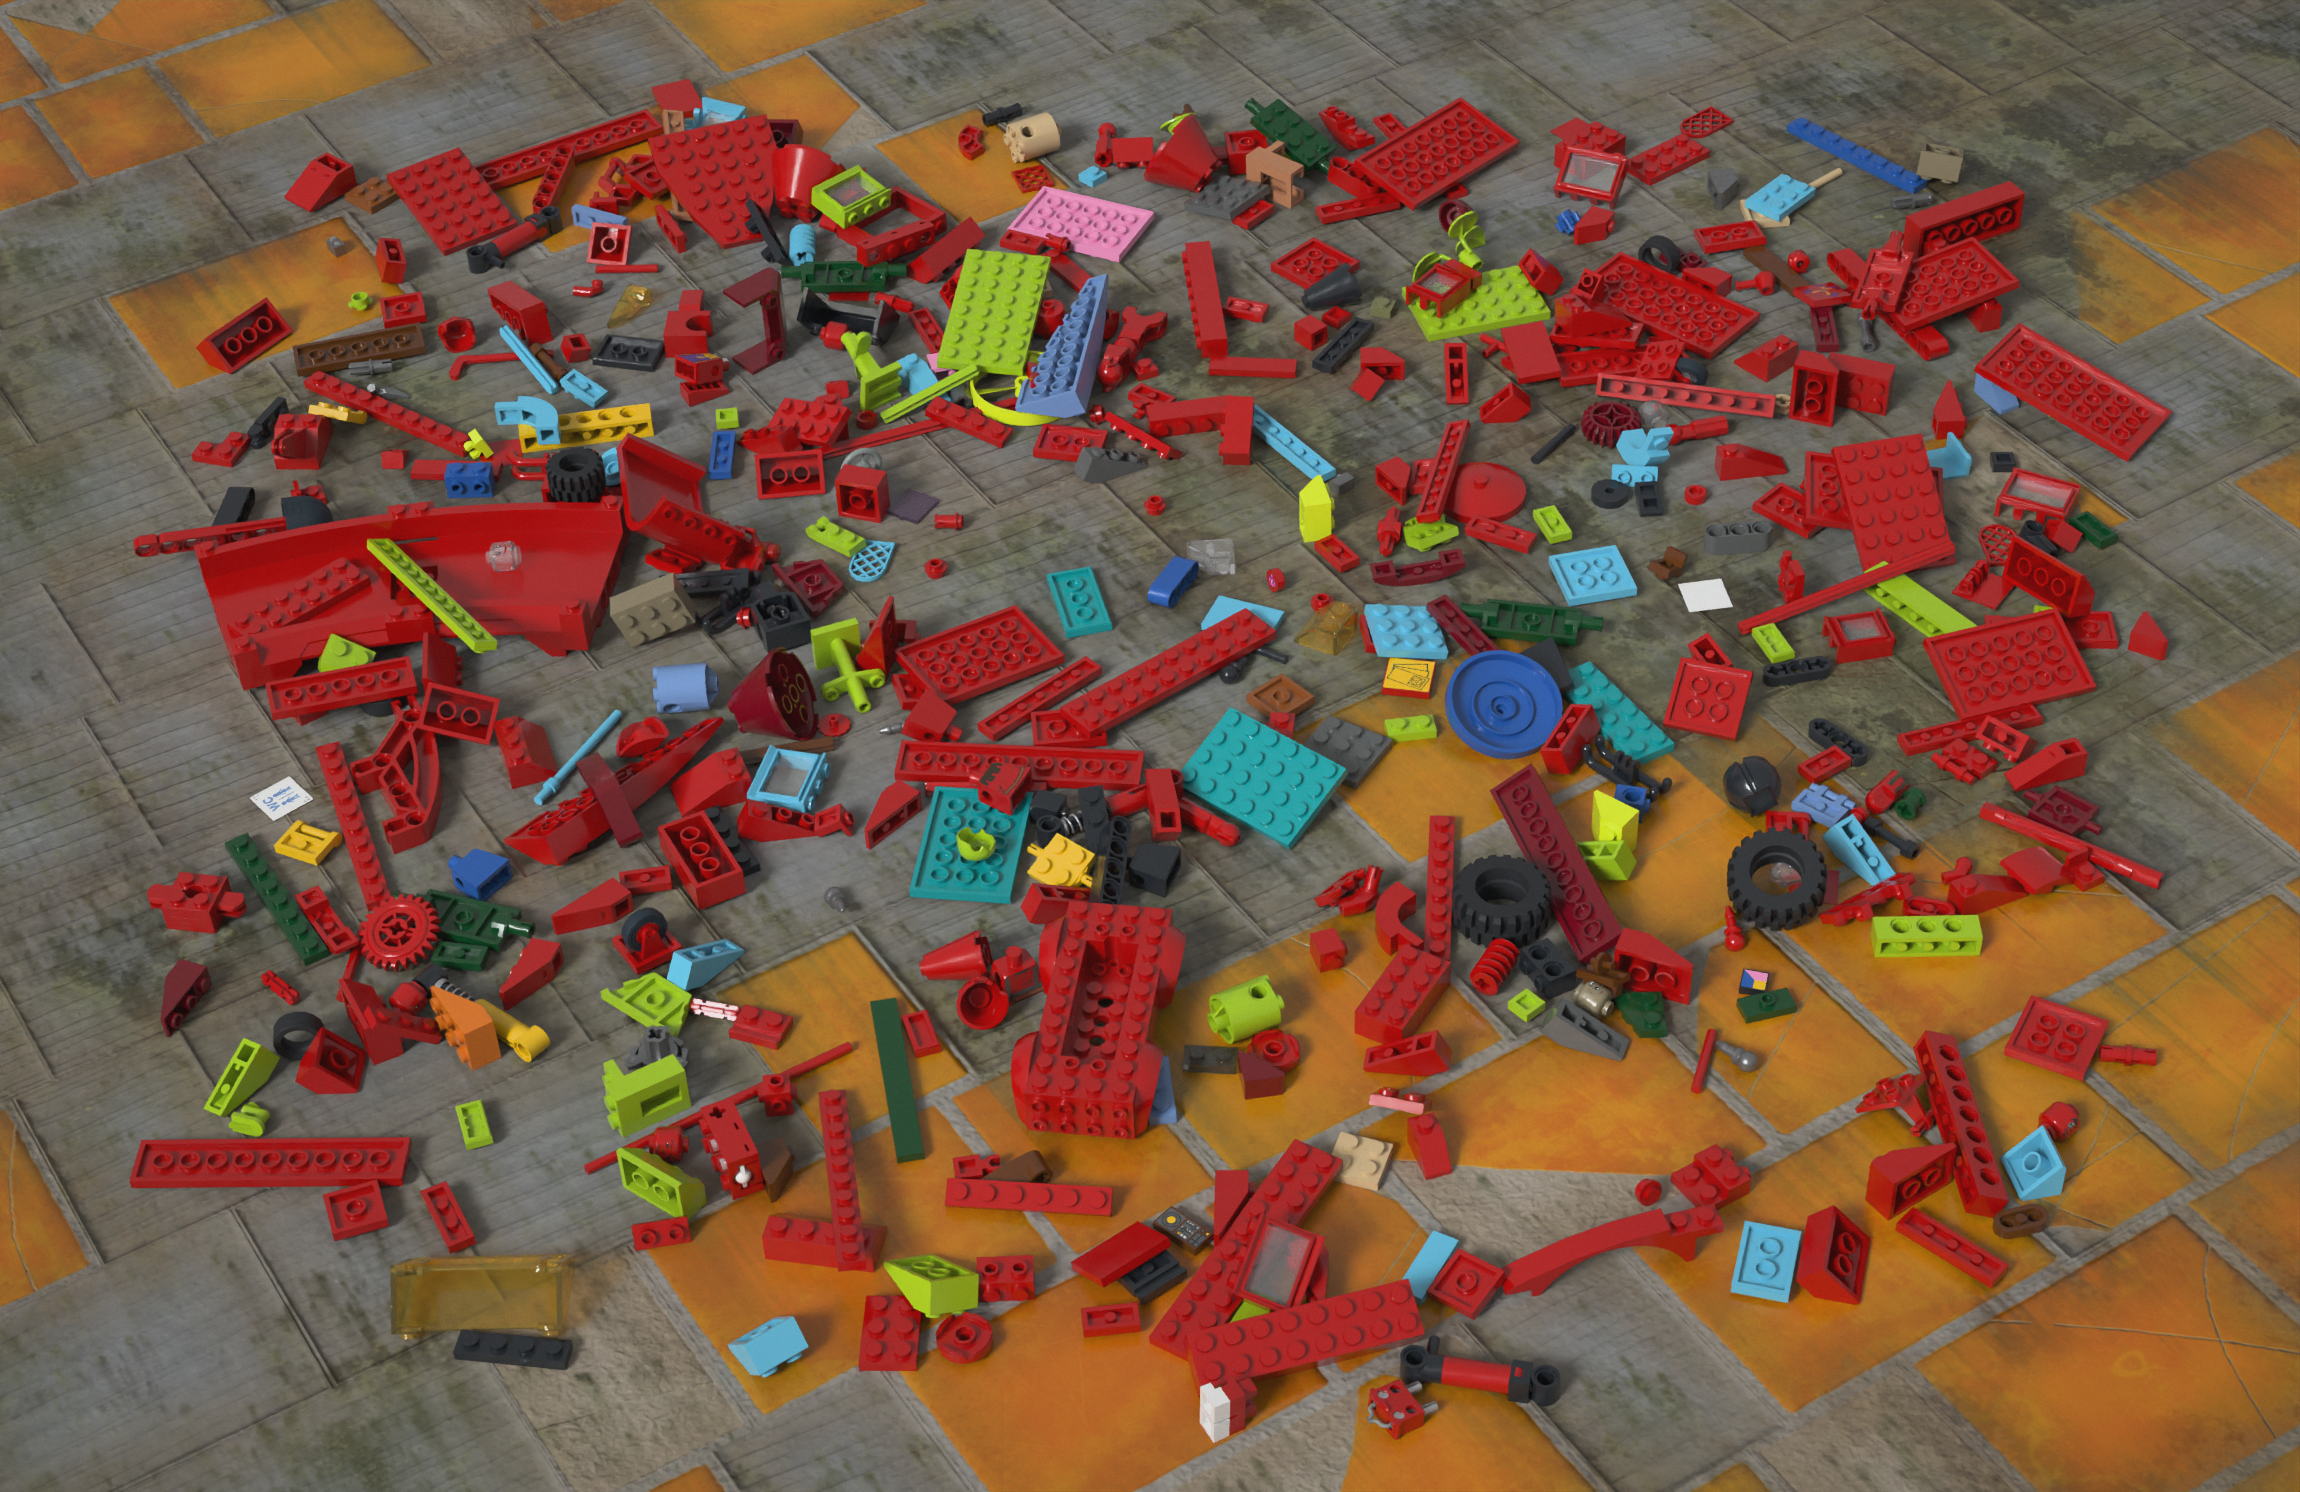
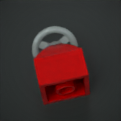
M859 448L851 452L844 459L841 470L834 480L839 516L881 523L890 509L887 471L881 470L882 458L876 450L872 448ZM863 455L856 465H849L853 459ZM871 455L876 461L875 468L868 462Z

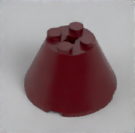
M785 647L771 650L733 689L731 699L727 701L728 709L731 713H734L738 722V728L742 734L752 733L802 742L812 739L817 732L819 714H814L813 702L817 701L813 684L799 658L793 652L787 653L784 651Z

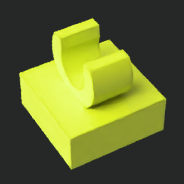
M476 429L468 433L473 441L466 442L464 448L467 452L475 448L469 453L473 459L478 458L481 452L486 458L494 454Z

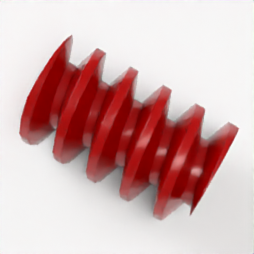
M1503 938L1493 940L1470 972V980L1475 989L1484 995H1496L1503 981L1506 980L1517 963L1516 958L1520 955L1517 947Z

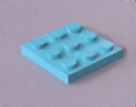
M1616 545L1549 556L1548 563L1569 607L1637 595V586Z
M1365 605L1364 614L1378 657L1447 659L1448 649L1439 623L1426 610L1427 606Z

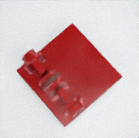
M1982 559L1976 562L1975 567L1970 569L1952 591V594L1996 610L2015 585L2000 576L1989 573V562Z

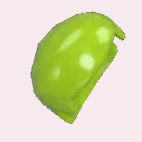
M966 827L958 831L956 835L957 847L964 859L970 861L985 860L991 857L996 849L995 838L993 835L985 833L983 829L979 833H973L970 827Z

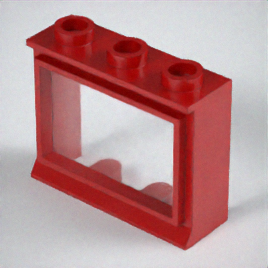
M1579 144L1574 146L1567 145L1568 148L1553 187L1555 196L1560 198L1562 192L1568 193L1570 198L1578 201L1579 197L1582 196L1589 198L1590 203L1593 205H1598L1599 200L1609 203L1610 209L1614 210L1629 168L1627 157L1621 153H1606L1597 148L1594 150L1587 149Z
M2014 467L1999 497H1997L1994 516L1999 517L2005 504L2014 506L2013 518L2015 520H2021L2026 509L2037 512L2035 521L2039 522L2042 526L2046 522L2047 515L2068 523L2078 504L2081 485Z
M1264 1212L1257 1214L1256 1218L1252 1216L1246 1228V1233H1249L1246 1244H1241L1236 1255V1259L1239 1260L1236 1271L1232 1270L1226 1282V1286L1229 1287L1227 1295L1270 1312L1301 1305L1325 1237L1264 1214Z

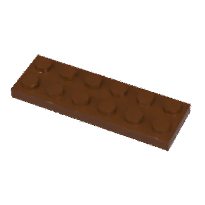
M420 322L292 346L298 377L311 376L318 370L333 372L349 368L350 363L366 362L369 359L383 360L391 358V360H397L403 357L418 356L426 353Z

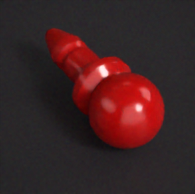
M1728 905L1725 909L1727 926L1724 930V935L1726 936L1725 946L1730 951L1738 952L1745 947L1746 941L1745 937L1741 934L1742 928L1737 926L1735 913L1731 906Z

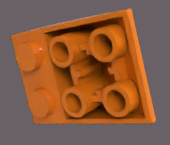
M430 987L433 997L430 999V1004L437 1014L434 1017V1021L440 1032L445 1031L449 1045L457 1048L456 1051L461 1062H467L472 1071L500 1059L501 1053L494 1022L483 1006L439 987Z

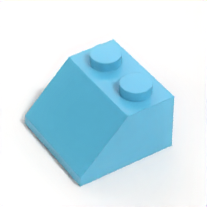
M793 1316L774 1317L727 1344L730 1351L751 1375H762L763 1378L778 1370L777 1365L785 1360L787 1363H790L802 1356L801 1351L809 1347Z

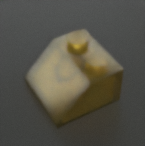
M1336 600L1315 611L1294 638V643L1337 656L1358 629V607Z

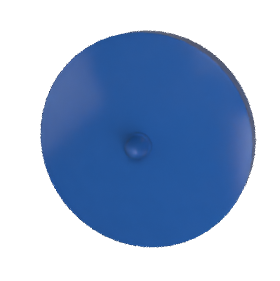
M1485 651L1466 659L1453 673L1445 693V711L1454 732L1472 749L1494 758L1518 759L1540 751L1562 717V698L1552 676L1536 661L1511 651Z

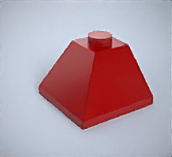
M592 222L586 262L600 265H627L633 227Z
M322 1027L300 1061L295 1082L316 1094L356 1093L359 1090L367 1051Z

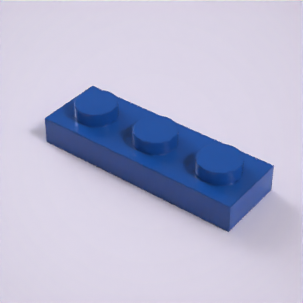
M736 431L713 432L708 472L709 479H732Z

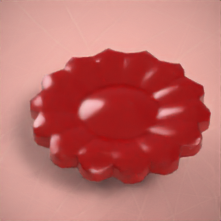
M827 714V716H823L818 721L817 728L824 736L840 737L850 730L851 722L843 714Z

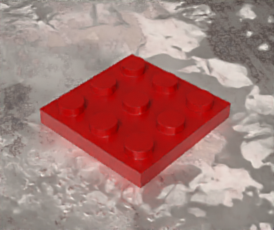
M1313 237L1272 262L1271 271L1307 289L1346 262L1352 268L1348 270L1349 273H1353L1360 268V261Z
M1681 657L1663 726L1736 742L1753 679V672Z
M2031 995L2005 1046L2004 1055L2083 1082L2108 1029L2109 1021Z

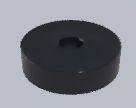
M1605 479L1596 482L1591 488V500L1598 507L1616 509L1627 502L1628 489L1620 481Z

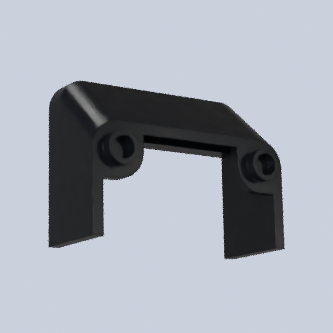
M804 287L797 321L810 330L812 335L820 336L822 327H826L830 321L847 324L856 336L863 331L870 333L872 336L871 345L881 346L887 343L900 320V315L884 300H880L878 309L822 300L806 287Z

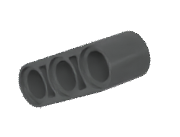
M1765 521L1709 525L1705 529L1704 551L1710 555L1766 551L1770 548L1772 526Z

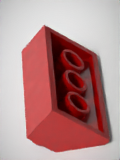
M968 217L908 264L907 277L923 284L930 280L936 282L944 275L942 272L944 269L948 272L957 265L955 260L958 259L960 262L965 258L967 249H977L981 245L979 241L985 237V234L972 217Z
M266 297L206 337L196 349L209 365L232 374L289 335L293 330Z
M2013 535L2002 578L2048 606L2057 608L2061 614L2068 618L2090 614L2095 591L2085 575L2023 538Z
M785 1213L769 1216L762 1235L765 1259L838 1268L832 1219ZM862 1223L867 1269L857 1271L874 1273L888 1229L887 1226Z

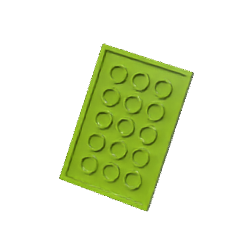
M1519 266L1482 272V285L1474 290L1470 289V295L1441 319L1437 318L1436 302L1430 300V306L1423 310L1420 308L1419 296L1412 304L1408 305L1428 342L1547 320L1551 316V311L1540 293L1531 286ZM1435 283L1429 289L1442 295L1450 288ZM1402 287V296L1404 297L1405 301L1406 287Z

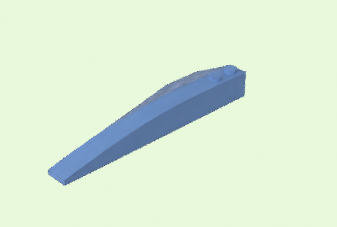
M1108 274L1089 278L1078 294L1079 299L1071 305V313L1064 316L1062 319L1064 324L1057 327L1045 346L1047 351L1038 357L1039 364L1031 369L1032 372L1040 374L1034 379L1036 387H1030L1029 378L1023 381L1015 406L1017 412L1061 418L1078 417L1086 413L1104 334L1108 297Z

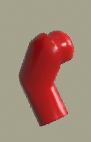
M592 280V287L574 286L573 296L589 298L602 293L604 290L603 281Z

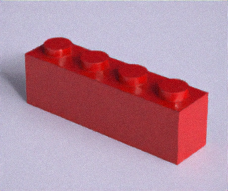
M1233 395L1146 405L1148 431L1151 435L1162 438L1220 430L1221 423H1225V418H1222V405L1227 404V396Z

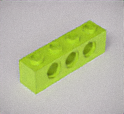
M1978 915L1873 917L1870 933L1875 958L1980 956L1983 940Z

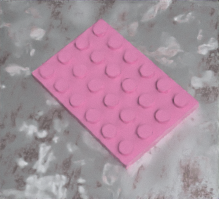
M1043 186L1007 230L1011 229L1049 239L1045 236L1047 233L1059 237L1066 236L1071 240L1070 251L1108 259L1113 262H1120L1152 223L1155 216L1153 211Z

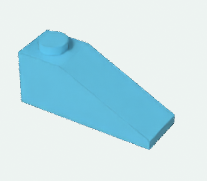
M915 353L897 360L902 366V370L898 371V376L902 379L901 385L913 395L939 382L927 363ZM944 393L939 396L940 398L952 402L947 393ZM932 400L925 403V405L928 407Z
M1853 814L1835 824L1822 836L1834 855L1872 886L1896 874Z
M727 939L674 951L667 980L685 991L704 986L744 954V949Z

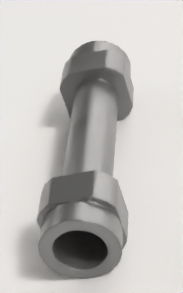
M1862 312L1857 315V324L1862 332L1860 345L1864 352H1871L1875 349L1876 345L1875 339L1870 332L1872 320H1870V315L1868 320L1863 319Z

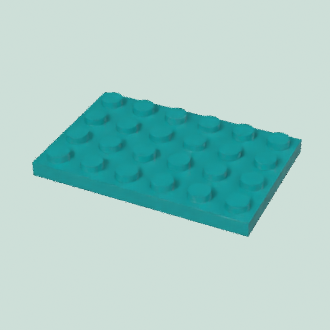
M1232 707L1228 709L1180 771L1184 779V792L1289 850L1296 844L1349 774L1343 766Z
M935 786L909 889L910 897L1011 904L1030 819L1029 805L1034 798L1033 792L1026 794L1011 816L980 802L978 799V789ZM970 827L973 833H979L983 829L985 833L993 835L996 840V849L993 855L981 861L964 859L957 847L956 835L958 831Z

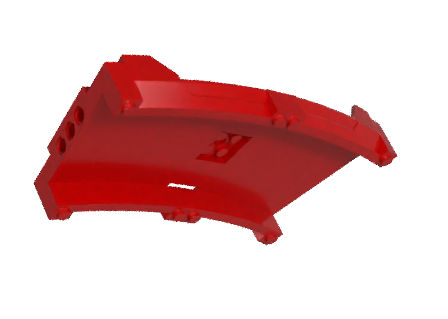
M602 496L600 503H504L435 508L434 502L430 501L403 505L396 504L394 506H387V514L306 526L218 546L217 540L205 541L194 545V550L217 623L242 689L245 691L263 686L267 682L292 678L302 666V660L322 655L330 634L337 635L365 648L423 641V632H429L440 639L458 637L367 549V539L389 538L393 542L438 537L437 540L396 545L491 635H525V639L552 657H567L569 650L588 651L596 628L601 627L610 597L622 569L620 561L631 531L626 524L622 496ZM505 545H506L507 551H506L505 554H504V549H505L504 547H505ZM342 556L370 578V585L303 623L237 637L227 629V620Z

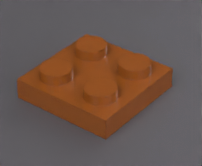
M376 176L354 187L345 194L347 202L372 215L400 199L389 183Z
M1281 673L1246 695V702L1270 719L1271 712L1299 714L1315 704V696Z

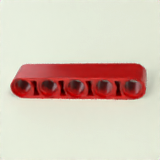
M563 143L556 147L532 200L533 213L536 212L540 215L541 209L548 206H558L575 167L574 147L571 144Z

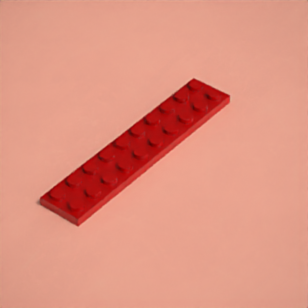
M645 109L475 165L474 167L490 188L496 190L502 187H509L511 184L520 181H527L538 175H544L556 147L560 144H571L574 147L575 163H581L586 159L599 157L604 153L616 151L622 147L634 145L648 138L664 134L663 126Z
M1244 608L1061 706L1060 715L1092 739L1228 665L1230 662L1276 639V630L1250 610Z
M902 740L894 776L895 780L900 779L901 781L969 782V777L973 770L984 773L990 764L996 761L1031 767L1032 782H1046L1047 787L1078 789L1103 785V790L1125 791L1141 785L1145 756L1144 751Z
M411 1137L141 1140L129 1182L131 1188L355 1186L377 1179L379 1186H403L412 1141Z
M1294 1139L1150 1334V1344L1188 1361L1183 1344L1186 1333L1230 1323L1244 1301L1227 1295L1229 1287L1226 1286V1282L1232 1270L1236 1271L1239 1260L1236 1259V1255L1241 1244H1246L1249 1233H1246V1228L1251 1217L1256 1218L1257 1214L1264 1212V1214L1300 1227L1343 1168V1160ZM1267 1225L1244 1290L1250 1292L1257 1287L1293 1235Z

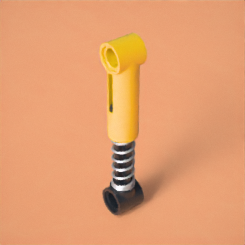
M431 964L412 979V981L426 990L428 993L426 995L427 1000L432 997L430 987L436 986L482 1005L494 1022L497 1038L514 1048L517 1055L526 1062L532 1061L550 1045L549 1037L539 1026L533 1025L529 1027L485 999L475 1000L473 995L468 996V992H462L461 988H456L455 984H450L447 974L437 964Z

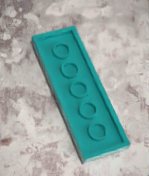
M1590 661L1568 670L1576 688L1562 694L1561 697L1569 705H1592L1601 727L1598 733L1603 735L1605 740L1616 751L1622 750L1625 755L1631 756L1632 760L1636 759L1639 761L1640 765L1674 751L1675 743Z

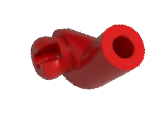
M1960 857L1956 860L1957 864L1954 870L1942 872V883L1944 885L1950 884L1953 880L1970 875L1973 869V863L1970 858Z

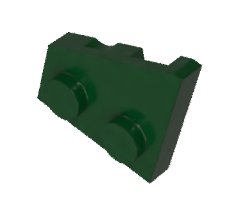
M1661 991L1622 993L1621 996L1612 998L1611 1001L1614 1002V1006L1616 1005L1622 1012L1621 1017L1627 1024L1633 1027V1031L1639 1038L1667 1037V1025Z

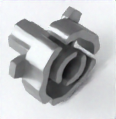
M652 1025L645 1029V1035L639 1041L640 1048L639 1046L632 1047L630 1056L624 1059L626 1068L632 1071H636L674 1054L684 1068L685 1073L689 1066L688 1050L684 1048L682 1040L670 1035L668 1026Z

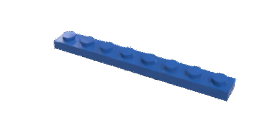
M1800 117L1787 125V132L1909 193L1916 194L1927 187V180L1920 178L1916 173L1896 165L1886 158L1880 157L1870 150L1864 149L1854 142L1848 141L1805 118Z

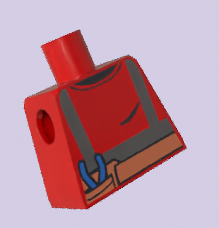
M1010 946L1006 950V956L992 963L990 979L996 981L1000 990L1008 994L1009 1006L1044 991L1038 965L1026 949Z

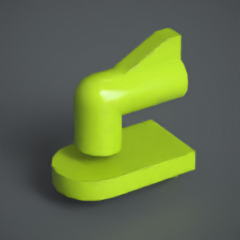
M250 1102L242 1107L241 1113L233 1112L231 1114L232 1121L228 1125L235 1132L259 1137L265 1132V1123L269 1120L270 1113L268 1110L260 1108L254 1102Z

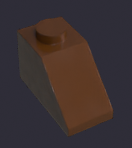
M782 1137L755 1145L759 1153L764 1189L771 1203L778 1200L793 1175L792 1162L795 1161V1155L791 1146L786 1147Z

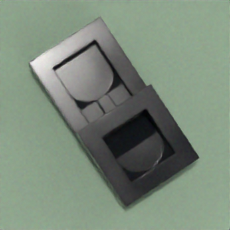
M1635 482L1634 491L1640 517L1663 515L1658 482Z

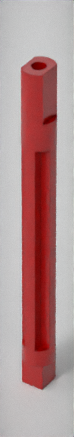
M1987 801L1981 807L1979 817L2066 853L2086 847L2089 850L2088 861L2157 890L2162 884L2165 873Z

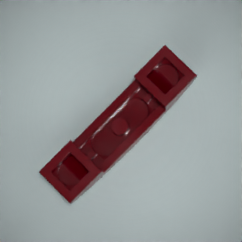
M1462 549L1438 552L1439 559L1396 567H1394L1393 560L1370 564L1373 581L1387 586H1413L1438 581L1466 566Z

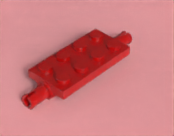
M1896 230L1892 231L1889 241L1882 248H1871L1852 299V308L1862 309L1861 315L1865 320H1868L1869 315H1871L1870 320H1874L1877 311L1896 312L1914 261V252H1906L1901 247L1902 240L1904 239V234L1901 231H1898L1897 236H1895Z

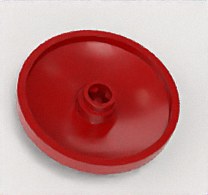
M1490 462L1460 464L1457 467L1443 513L1456 521L1466 524L1469 523L1474 515L1500 523L1518 514L1525 504L1526 487L1524 481L1516 472L1499 464Z

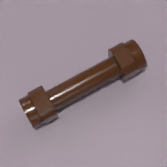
M534 343L529 350L535 358L541 360L553 371L552 374L559 381L569 373L562 365H558L549 357L547 351L539 343Z

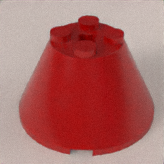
M1192 113L1186 116L1172 130L1174 135L1168 143L1163 141L1145 170L1144 180L1194 193H1199L1203 190L1204 186L1211 184L1214 179L1212 174L1217 172L1223 163L1219 160L1197 116Z
M785 144L784 148L781 149L777 147L772 153L771 163L776 204L781 210L780 214L785 218L793 217L800 219L802 222L810 223L821 212L811 204L812 188L847 171L841 163L837 165L830 160L831 156L813 147L800 144ZM838 186L834 188V193L838 191L841 187Z

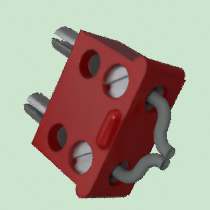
M1399 1379L1380 1388L1370 1389L1368 1402L1370 1415L1367 1417V1420L1370 1424L1376 1423L1380 1427L1385 1428L1393 1439L1398 1440L1399 1436L1422 1427L1424 1416L1437 1411L1438 1405L1435 1401L1420 1406L1412 1394L1421 1391L1422 1384L1416 1381L1405 1386Z

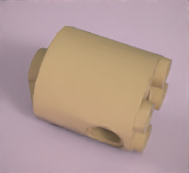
M1043 112L1009 123L1006 133L1003 134V140L1010 147L1013 161L1015 163L1024 162L1057 151L1060 147L1062 131L1059 123L1054 121L1049 113Z

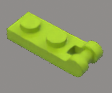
M825 516L820 517L815 525L811 524L805 529L806 534L812 540L850 558L867 546L865 538L831 523Z

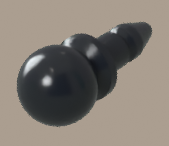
M1243 656L1237 662H1230L1227 666H1224L1220 671L1222 682L1225 684L1235 683L1238 677L1242 675V669L1248 664L1250 656Z

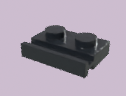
M1164 1250L1117 1279V1281L1134 1298L1137 1297L1141 1305H1144L1187 1278V1269L1185 1267L1182 1268L1179 1262L1167 1250Z

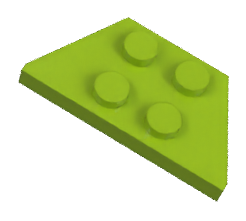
M655 972L644 975L640 979L624 982L623 988L609 992L608 988L600 991L601 998L636 1021L646 1027L652 1025L668 1026L670 1035L676 1038L679 1036L692 1002L691 994Z

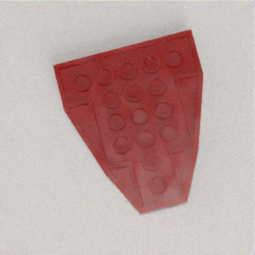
M766 114L648 138V145L658 176L693 221L723 249H729L764 241L760 231L753 234L747 229L745 223L752 216L745 203L750 199L754 200L762 207L769 220L774 197L771 156L777 146Z

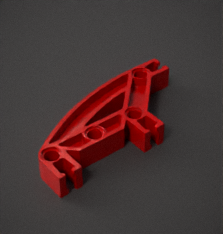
M414 694L407 696L410 709L406 711L400 709L402 705L400 700L391 702L396 722L374 755L349 763L353 781L356 786L358 785L361 796L381 789L382 796L394 815L393 818L382 821L386 841L391 845L394 854L422 845L431 839L442 802L443 778L434 733L417 729L422 708ZM414 758L413 785H410L403 771L411 759Z

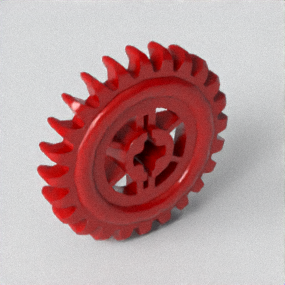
M400 894L398 899L391 896L389 902L382 900L380 907L374 906L372 908L373 914L368 913L365 916L368 921L361 923V927L364 930H361L358 936L361 938L359 946L362 948V955L366 957L370 964L374 963L377 969H380L382 964L386 972H389L390 965H392L396 972H399L400 964L406 970H409L408 962L410 960L418 966V955L427 959L424 949L434 951L433 946L429 942H439L437 936L433 934L435 932L441 933L439 926L435 925L441 923V920L437 917V910L433 908L429 901L425 902L423 897L416 898L414 894L408 895L407 898L404 894ZM399 916H408L409 918L405 921L399 918ZM414 921L416 924V928H412ZM382 934L388 936L384 941H382Z

